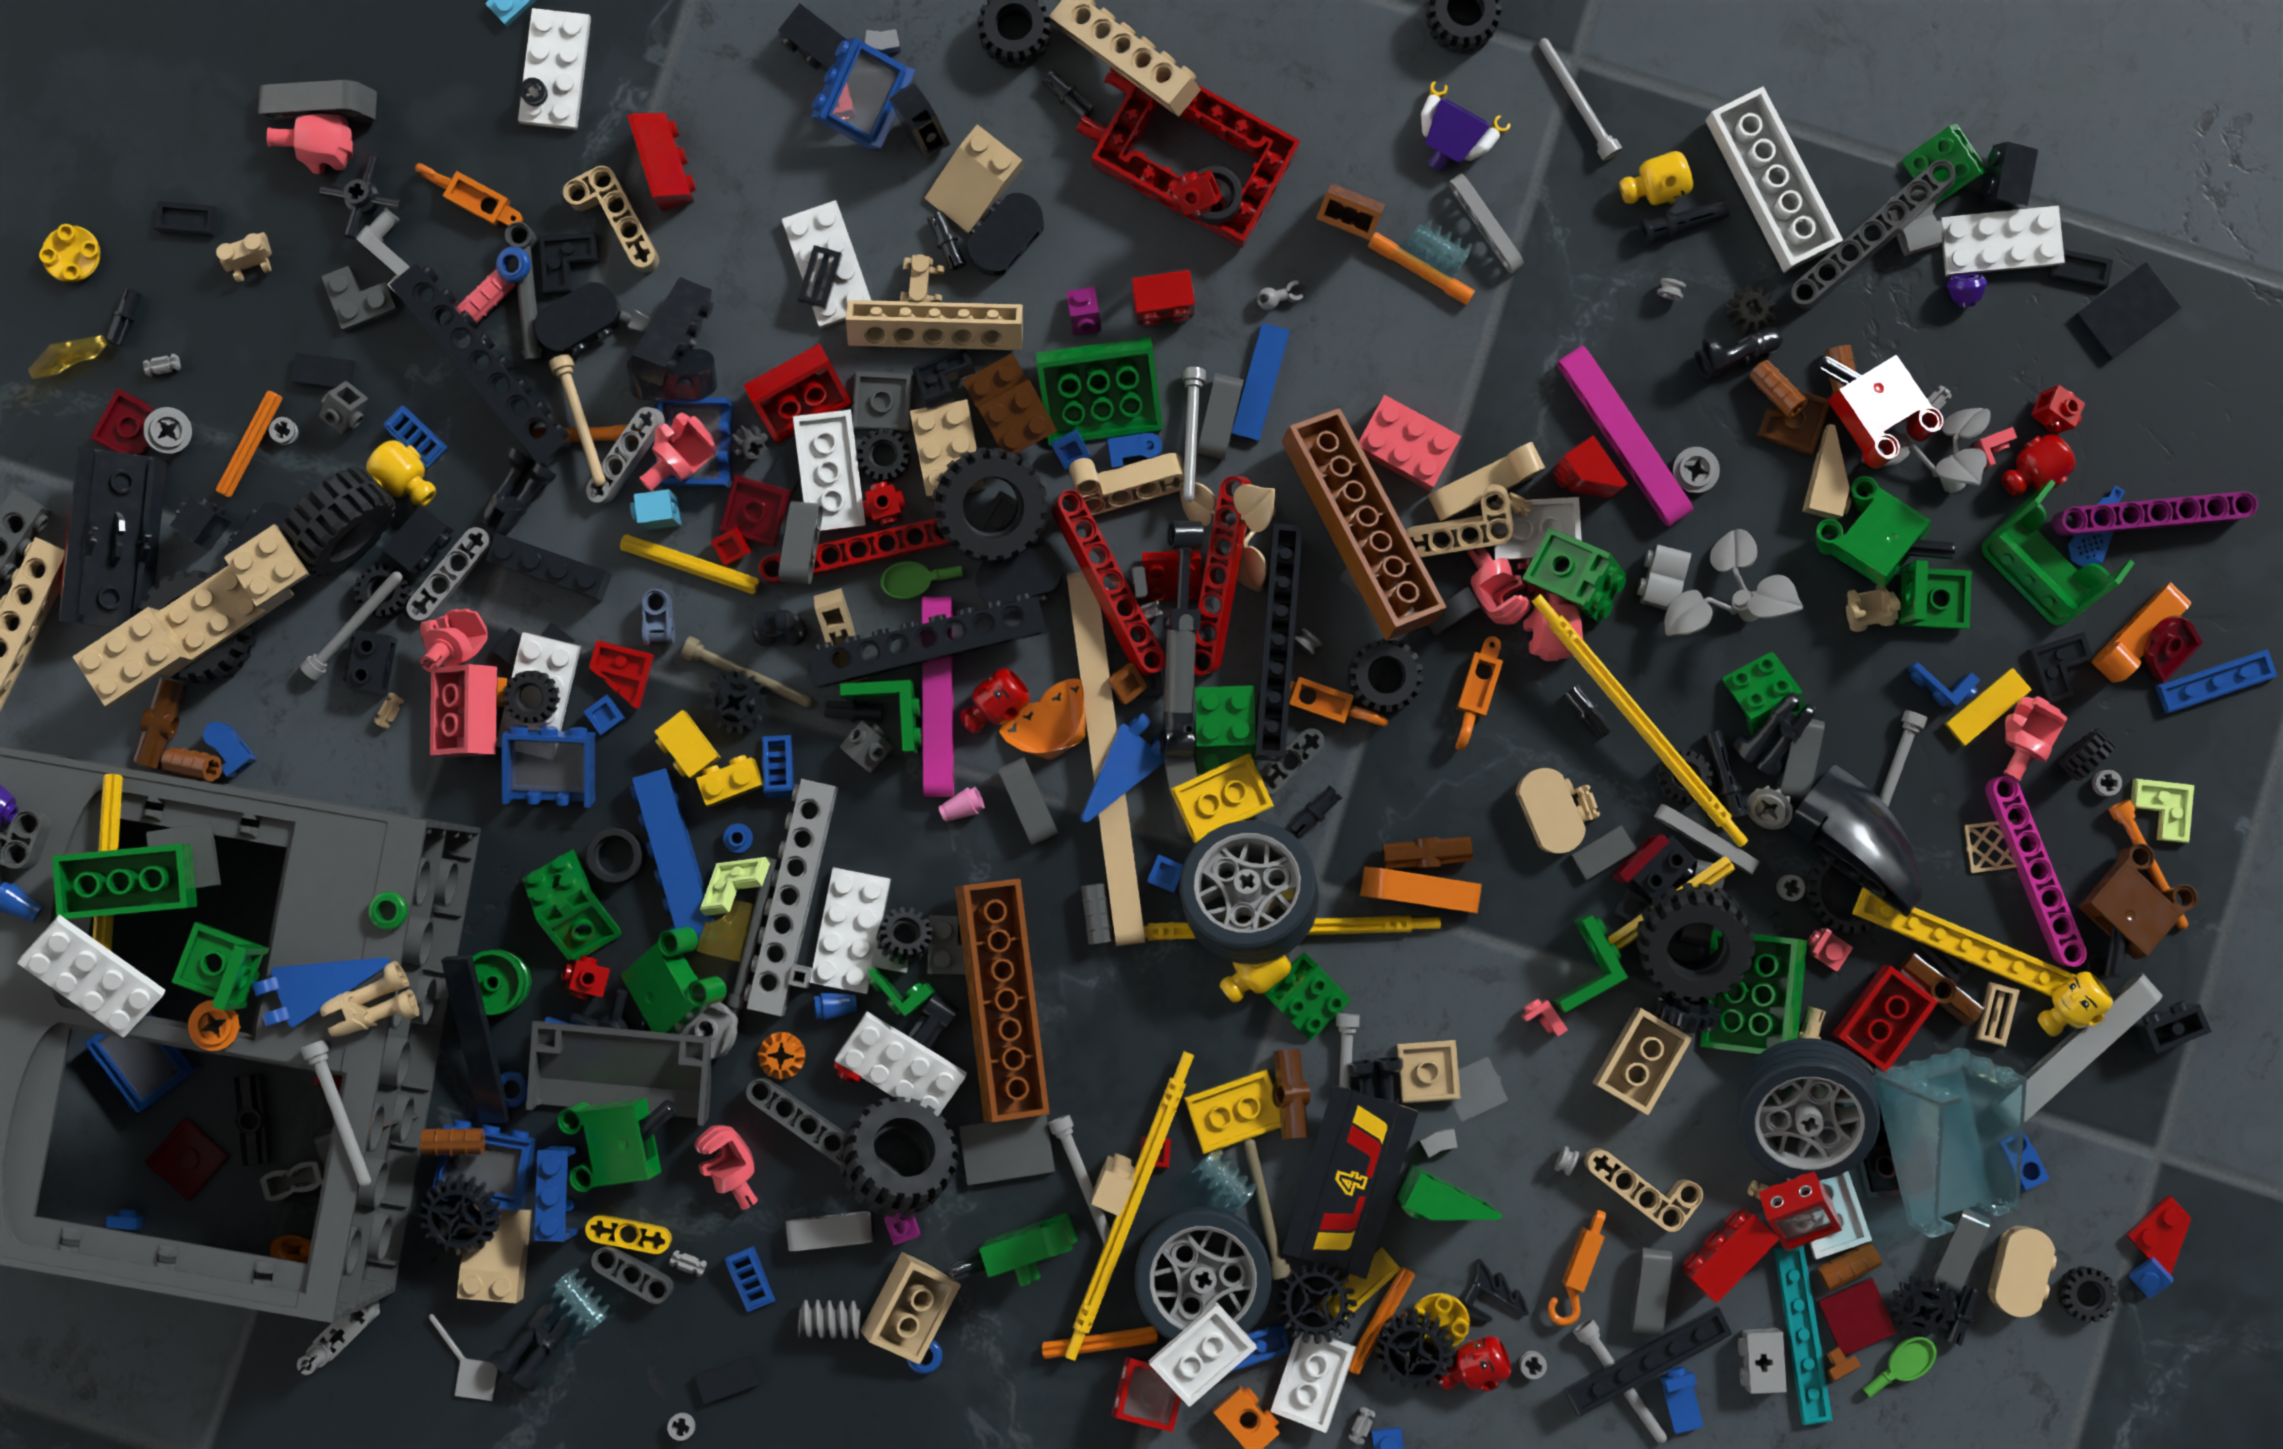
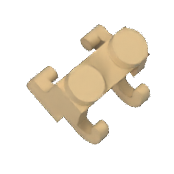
M264 232L259 234L251 233L245 239L232 244L223 243L216 250V254L225 271L234 270L233 277L237 283L244 281L242 270L260 264L264 273L271 271L268 257H270L272 252Z
M912 255V258H904L903 270L908 271L911 266L909 298H907L908 292H901L900 301L942 302V295H928L929 275L944 274L945 267L940 265L930 267V265L933 266V259L929 256Z
M1879 585L1876 586L1874 591L1859 594L1855 590L1848 591L1846 614L1852 631H1864L1867 629V625L1876 623L1882 626H1891L1896 623L1898 610H1901V604L1894 592H1888L1886 587L1884 589Z

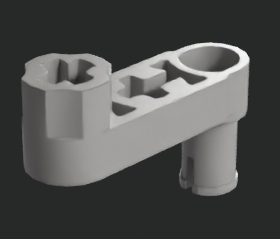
M385 207L370 226L366 225L355 238L396 273L387 284L392 289L389 284L410 266L383 243L384 240L382 238L400 220Z
M377 1300L331 1323L313 1341L306 1354L299 1358L297 1361L298 1370L305 1366L306 1368L301 1373L309 1375L316 1368L326 1365L338 1356L380 1314L379 1301ZM342 1329L344 1331L343 1336L333 1343L330 1339L338 1333V1330Z

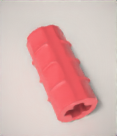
M495 269L479 285H476V288L469 295H466V298L457 307L461 312L466 310L478 323L484 316L487 317V314L495 306L497 307V304L517 285L502 279L497 269Z

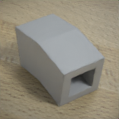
M896 29L883 32L866 30L865 43L883 54L901 51Z
M874 949L872 967L907 973L908 960L905 961L904 965L899 964V959L895 958L893 963L889 961L890 954L884 957L881 954L883 949Z
M794 964L791 968L788 984L809 988L812 968ZM797 972L805 973L804 981L796 980Z
M1453 1128L1434 1131L1419 1139L1428 1157L1442 1150L1458 1148Z

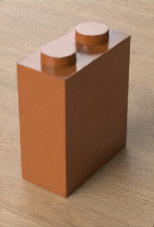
M1332 183L1325 194L1316 219L1371 241L1386 204Z

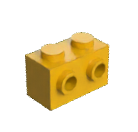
M681 710L654 731L659 737L655 742L665 754L668 752L672 754L676 760L673 766L682 777L687 775L689 778L695 779L702 773V770L709 768L721 759L708 739L684 710Z
M741 755L729 760L730 765L719 769L718 765L702 770L703 776L696 778L706 806L713 807L762 788L763 778L756 760L751 757L747 759L746 755Z

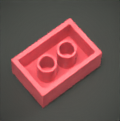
M1384 395L1361 436L1359 444L1368 459L1431 492L1461 436Z
M454 665L439 667L435 672H431V756L467 757L496 755V666Z

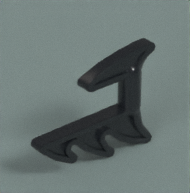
M1478 1258L1476 1260L1477 1271L1474 1280L1460 1301L1467 1309L1469 1317L1489 1322L1493 1320L1490 1315L1473 1306L1481 1290L1528 1316L1529 1311L1520 1291L1515 1289V1299H1513L1508 1283L1501 1272L1497 1273L1498 1286L1496 1287L1489 1268Z

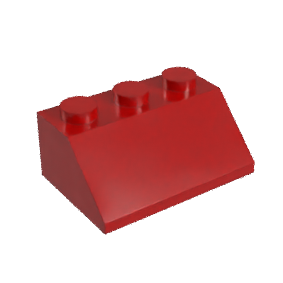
M632 113L627 115L652 198L660 210L664 211L694 202L692 192L697 191L692 175H686L684 165L688 164L684 148H678L675 138L680 137L675 120L670 121L666 113Z
M820 343L743 385L776 444L795 435L793 416L835 412L852 404Z
M1594 435L1565 454L1552 468L1555 472L1553 478L1562 489L1565 487L1571 493L1609 500L1627 485V482Z

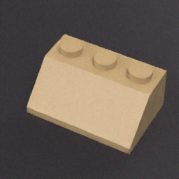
M901 1252L860 1331L870 1343L920 1364L961 1284L929 1264Z

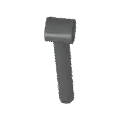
M513 222L505 231L506 241L512 247H519L525 250L531 261V269L528 276L522 281L517 282L521 333L523 337V351L520 352L524 356V360L542 359L544 349H541L540 340L535 332L537 306L531 250L536 244V235L525 223ZM522 230L527 231L525 242L521 244L515 243L514 237L516 233ZM515 256L514 263L516 271L519 267V260Z

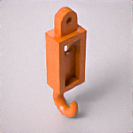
M421 163L416 164L415 171L420 176L446 189L443 197L447 201L495 227L498 226L499 222L507 226L513 222H523L520 212L509 206L511 202L503 195L458 171L455 172L451 179ZM487 198H492L498 203L492 214H487L481 209L482 202Z
M1495 636L1485 639L1480 653L1475 652L1469 665L1456 710L1464 712L1462 727L1455 746L1459 751H1463L1470 740L1476 716L1484 718L1487 715L1503 660L1497 659L1501 642ZM1484 664L1490 666L1492 669L1490 678L1485 680L1478 678L1475 672L1477 665Z
M1298 677L1297 683L1291 681L1289 703L1291 707L1345 725L1347 717L1364 720L1381 727H1385L1388 724L1385 716L1352 705L1354 695ZM1304 688H1310L1316 692L1317 697L1312 704L1308 705L1301 702L1299 696Z
M1596 1210L1589 1229L1582 1227L1562 1279V1283L1570 1298L1571 1314L1567 1317L1557 1315L1555 1306L1558 1303V1299L1555 1297L1551 1298L1548 1303V1316L1558 1326L1572 1325L1580 1316L1581 1308L1578 1290L1584 1292L1605 1236L1600 1234L1606 1217V1212Z

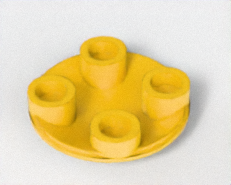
M63 224L46 238L39 252V257L47 272L54 278L63 282H77L87 278L95 271L99 264L101 253L99 243L92 233L79 226Z
M1444 1293L1427 1295L1420 1299L1413 1308V1310L1417 1309L1419 1312L1418 1316L1424 1317L1425 1312L1429 1311L1430 1320L1439 1316L1441 1319L1439 1327L1448 1325L1449 1331L1447 1335H1453L1454 1337L1452 1346L1460 1344L1469 1332L1470 1318L1468 1311L1457 1298ZM1425 1334L1426 1341L1434 1345L1435 1349H1438L1436 1343Z

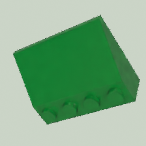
M1151 337L1036 353L1042 403L1057 430L1055 433L1047 436L1049 446L1052 445V441L1076 429L1079 431L1083 441L1163 430Z
M1713 930L1709 956L1715 952L1721 943V931ZM1753 934L1754 939L1752 941L1755 951L1754 955L1750 957L1752 965L1749 971H1742L1744 979L1739 984L1734 982L1730 985L1732 989L1730 992L1724 995L1721 991L1715 994L1716 999L1709 1000V1003L1715 1004L1714 1008L1720 1009L1719 1014H1721L1718 1027L1713 1032L1708 1030L1707 1033H1701L1700 1047L1760 1054L1778 1043L1798 1039L1808 941Z
M1409 1164L1394 1195L1400 1201L1398 1205L1404 1209L1403 1211L1406 1214L1422 1222L1424 1217L1430 1220H1501L1503 1215L1488 1202Z

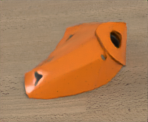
M1072 678L1053 685L1044 693L1039 702L1028 703L1020 711L1017 718L1004 723L999 733L1007 743L1017 749L1046 760H1052L1082 742L1087 736L1082 680ZM1079 686L1077 693L1070 689L1071 687L1076 688ZM1061 692V701H1052V698L1057 697L1058 693ZM1030 712H1033L1031 720L1023 718V716H1028ZM1014 723H1017V725H1016V730H1017V731H1016V732H1008L1009 729H1012V728H1013Z

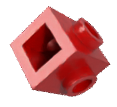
M1211 169L1197 174L1196 171L1188 172L1179 177L1180 181L1173 188L1175 191L1173 192L1174 202L1178 209L1182 208L1184 215L1194 213L1195 216L1202 215L1210 211V206L1217 204L1222 197Z
M2057 385L2040 392L2031 416L2042 423L2047 430L2059 434L2069 429H2074L2080 423L2085 403L2078 399L2073 392Z
M887 482L871 485V490L865 492L867 500L862 501L866 517H872L874 523H880L881 526L898 522L897 518L903 517L901 508L906 507L902 491H896L894 485H888ZM887 498L888 504L886 506H878L877 502L879 499Z
M580 955L579 961L570 958L569 964L564 965L561 973V981H564L562 987L570 989L569 995L587 999L588 994L603 998L610 969L596 965L598 959Z

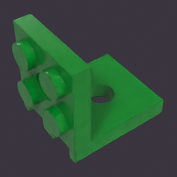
M1549 527L1522 579L1528 584L1576 604L1589 621L1600 625L1603 618L1606 619L1611 613L1612 601L1616 593H1620L1624 588L1626 573L1611 553ZM1561 559H1568L1570 561L1569 568L1564 572H1557L1555 570L1557 562Z
M1916 560L1903 566L1899 570V574H1901V590L1898 591V599L1901 604V610L1897 626L1969 629L1972 571L1928 568V561ZM1936 591H1942L1947 596V602L1943 607L1937 606L1933 602V594Z
M911 680L840 684V696L846 700L900 697L902 751L906 754H919L918 747H923V731L917 728V718H922L921 700L916 698L915 684Z
M573 849L564 855L558 856L552 862L531 872L522 879L538 924L568 961H570V958L579 960L580 955L587 956L622 935L620 927L592 893L579 856ZM581 925H588L584 931H575Z
M1583 915L1574 922L1600 966L1602 973L1553 999L1552 1002L1557 1011L1568 1012L1628 978L1619 963V960L1622 959L1619 950L1615 944L1610 945L1604 936L1608 933L1605 925L1600 918L1595 919L1593 915Z
M195 922L172 983L213 997L212 1006L223 1011L247 1008L249 1003L246 1001L252 984L258 980L260 972L257 970L263 955L268 954L269 948ZM212 954H217L222 959V967L217 972H212L207 966L208 958Z

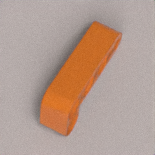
M2171 582L2166 583L2101 649L2091 663L2112 683L2127 679L2141 665L2139 659L2144 655V646L2152 629L2169 616H2181L2191 605V601Z
M1364 867L1360 896L1478 913L1482 884L1390 869Z

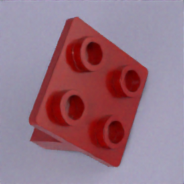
M1179 551L1142 553V566L1145 570L1148 592L1144 599L1145 602L1177 601ZM1191 551L1189 600H1199L1201 592L1200 551Z

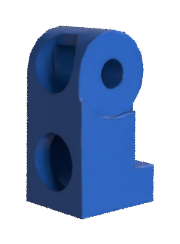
M1153 433L1107 439L1111 469L1124 466V461L1147 460L1160 456L1162 451L1161 439Z
M211 722L204 728V741L209 746L215 747L226 762L222 765V771L226 777L235 778L257 761V758L229 724Z
M2023 1131L2016 1132L1999 1140L2001 1151L2016 1179L2014 1181L2019 1191H2026L2050 1180L2035 1148L2032 1147Z

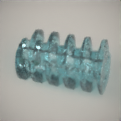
M1430 219L1423 225L1419 224L1410 238L1406 249H1410L1416 244V255H1420L1426 250V261H1430L1436 256L1435 266L1439 267L1446 262L1445 272L1449 273L1456 268V277L1471 252L1472 244L1468 243L1461 248L1462 238L1458 237L1455 241L1451 242L1452 232L1449 231L1444 236H1441L1442 226L1439 225L1434 230H1431L1432 220Z
M1219 1149L1209 1153L1191 1172L1195 1173L1201 1170L1202 1174L1199 1181L1202 1182L1210 1179L1211 1181L1207 1189L1211 1190L1218 1187L1219 1190L1215 1197L1218 1199L1226 1195L1227 1199L1224 1206L1228 1207L1234 1204L1235 1208L1232 1212V1215H1234L1253 1196L1256 1185L1252 1183L1245 1186L1248 1177L1242 1175L1237 1178L1240 1170L1239 1167L1236 1166L1228 1169L1231 1159L1226 1158L1220 1161L1223 1151Z
M577 1267L566 1273L548 1290L556 1288L552 1295L553 1299L564 1297L560 1304L561 1308L571 1306L567 1314L568 1317L579 1315L575 1325L581 1326L586 1324L587 1326L583 1331V1335L586 1336L608 1317L606 1312L610 1305L598 1306L602 1296H590L594 1286L583 1288L587 1280L586 1277L575 1279L579 1272Z

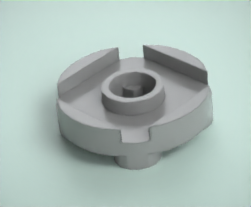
M718 1002L710 1005L679 1032V1034L705 1036L706 1031L702 1030L703 1025L711 1023L713 1034L708 1036L711 1037V1059L725 1056L732 1048L737 1036V1016L726 1005Z

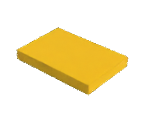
M1250 753L1170 789L1194 843L1200 841L1209 832L1225 824L1245 820L1274 806Z
M1267 1069L1184 1097L1203 1154L1281 1128L1279 1108L1274 1105L1272 1100L1273 1084Z

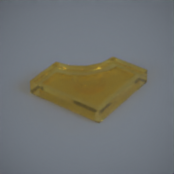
M101 335L51 344L28 368V371L34 379L57 375L74 364L95 358L106 347V340Z
M734 899L729 913H726L715 922H705L697 951L740 962L754 904Z

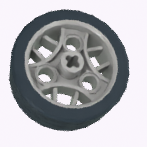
M1242 820L1225 824L1209 832L1190 851L1180 874L1179 891L1187 923L1195 938L1208 951L1221 959L1238 964H1259L1273 961L1291 952L1304 940L1313 927L1318 912L1319 899L1313 862L1305 847L1291 833L1277 825L1263 821ZM1250 856H1263L1264 863H1250L1248 859ZM1225 871L1234 872L1233 876L1230 878L1225 879L1220 877V875ZM1276 878L1284 880L1280 886H1273L1270 883ZM1222 896L1226 907L1206 910L1204 904ZM1293 899L1291 904L1287 900ZM1279 905L1285 913L1275 920L1268 914ZM1247 915L1251 917V920L1245 924L1237 922V919L1241 916Z
M1816 1038L1793 1039L1781 1042L1760 1053L1750 1062L1741 1077L1737 1091L1740 1133L1745 1147L1750 1154L1767 1170L1789 1179H1795L1801 1174L1815 1171L1821 1181L1837 1177L1853 1169L1866 1158L1874 1146L1880 1129V1113L1876 1089L1866 1066L1848 1049L1833 1042ZM1787 1083H1790V1084H1791L1790 1086H1788V1087H1786V1088H1784V1089H1782V1090L1779 1089L1780 1087L1784 1086V1085L1787 1084ZM1824 1084V1086L1822 1087H1816L1814 1085ZM1855 1102V1105L1839 1109L1835 1107V1103ZM1776 1112L1783 1113L1781 1115H1773V1113ZM1827 1128L1832 1129L1830 1131H1822Z
M1193 1206L1175 1211L1161 1219L1148 1232L1139 1248L1135 1263V1291L1139 1306L1148 1322L1161 1335L1171 1341L1219 1298L1226 1294H1229L1236 1306V1309L1229 1316L1247 1333L1259 1321L1267 1307L1271 1292V1267L1265 1247L1257 1233L1243 1219L1227 1210L1212 1206ZM1207 1230L1200 1243L1191 1234L1192 1231ZM1213 1231L1227 1236L1223 1254L1212 1252L1205 1248ZM1232 1240L1242 1248L1243 1253L1229 1255ZM1186 1245L1192 1248L1193 1255L1190 1259L1183 1261L1177 1257L1176 1251L1179 1247ZM1161 1254L1171 1263V1265L1156 1268ZM1234 1265L1240 1269V1276L1237 1279L1228 1280L1225 1278L1224 1271L1228 1266ZM1175 1271L1178 1285L1177 1290H1156L1154 1276ZM1204 1271L1207 1272L1208 1279L1204 1278L1202 1282H1199L1197 1275H1202ZM1248 1290L1240 1304L1234 1291ZM1160 1297H1176L1170 1310L1163 1304ZM1189 1297L1198 1299L1200 1302L1199 1308L1193 1312L1185 1310L1183 1307L1185 1299Z

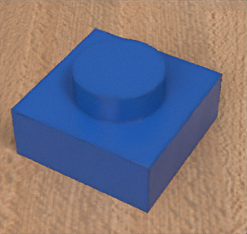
M1077 429L1051 442L1065 470L1075 460L1091 457Z
M609 695L604 696L583 711L601 736L626 719Z
M1158 855L1147 882L1174 893L1183 865Z
M118 1209L117 1213L107 1216L106 1228L137 1230L145 1227L146 1215H136L135 1209Z
M2154 1256L2129 1273V1278L2149 1299L2173 1283V1277Z
M1400 1426L1371 1430L1373 1449H1404Z

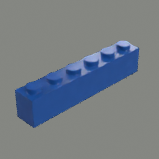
M665 768L632 778L634 785L630 786L631 795L635 803L639 802L642 813L638 814V819L642 830H647L650 841L646 842L650 858H655L658 869L654 870L658 886H663L666 898H663L662 901L666 914L672 915L674 926H671V929L684 926L691 927L697 934L698 943L718 938L713 915L704 916L700 911L706 891L671 770Z

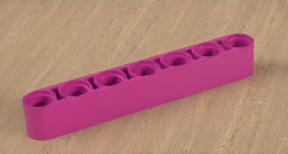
M1581 345L1558 360L1557 364L1563 376L1662 522L1667 527H1670L1693 512L1694 509L1690 500L1589 351Z
M952 596L922 597V624L929 623V617L946 614V618L953 617ZM953 626L948 631V637L953 640ZM931 632L923 633L922 646H932L935 642V635ZM953 656L922 663L924 797H954Z
M2011 776L1992 778L1986 784V796L1999 823V828L2009 848L2010 855L2016 864L2017 872L2054 961L2061 966H2079L2086 960V947L2016 779ZM2000 782L2005 783L2008 791L2005 797H2001L1997 792V785ZM2011 809L2016 810L2019 819L2016 824H2012L2008 819V813ZM2023 836L2028 838L2030 842L2029 849L2026 852L2019 845L2020 839ZM2035 863L2041 869V874L2037 879L2033 878L2030 872L2032 865ZM2045 891L2050 892L2052 895V902L2049 906H2045L2042 902V895ZM2057 918L2063 922V930L2059 934L2053 929V922ZM2069 945L2074 949V957L2070 961L2064 956V951Z

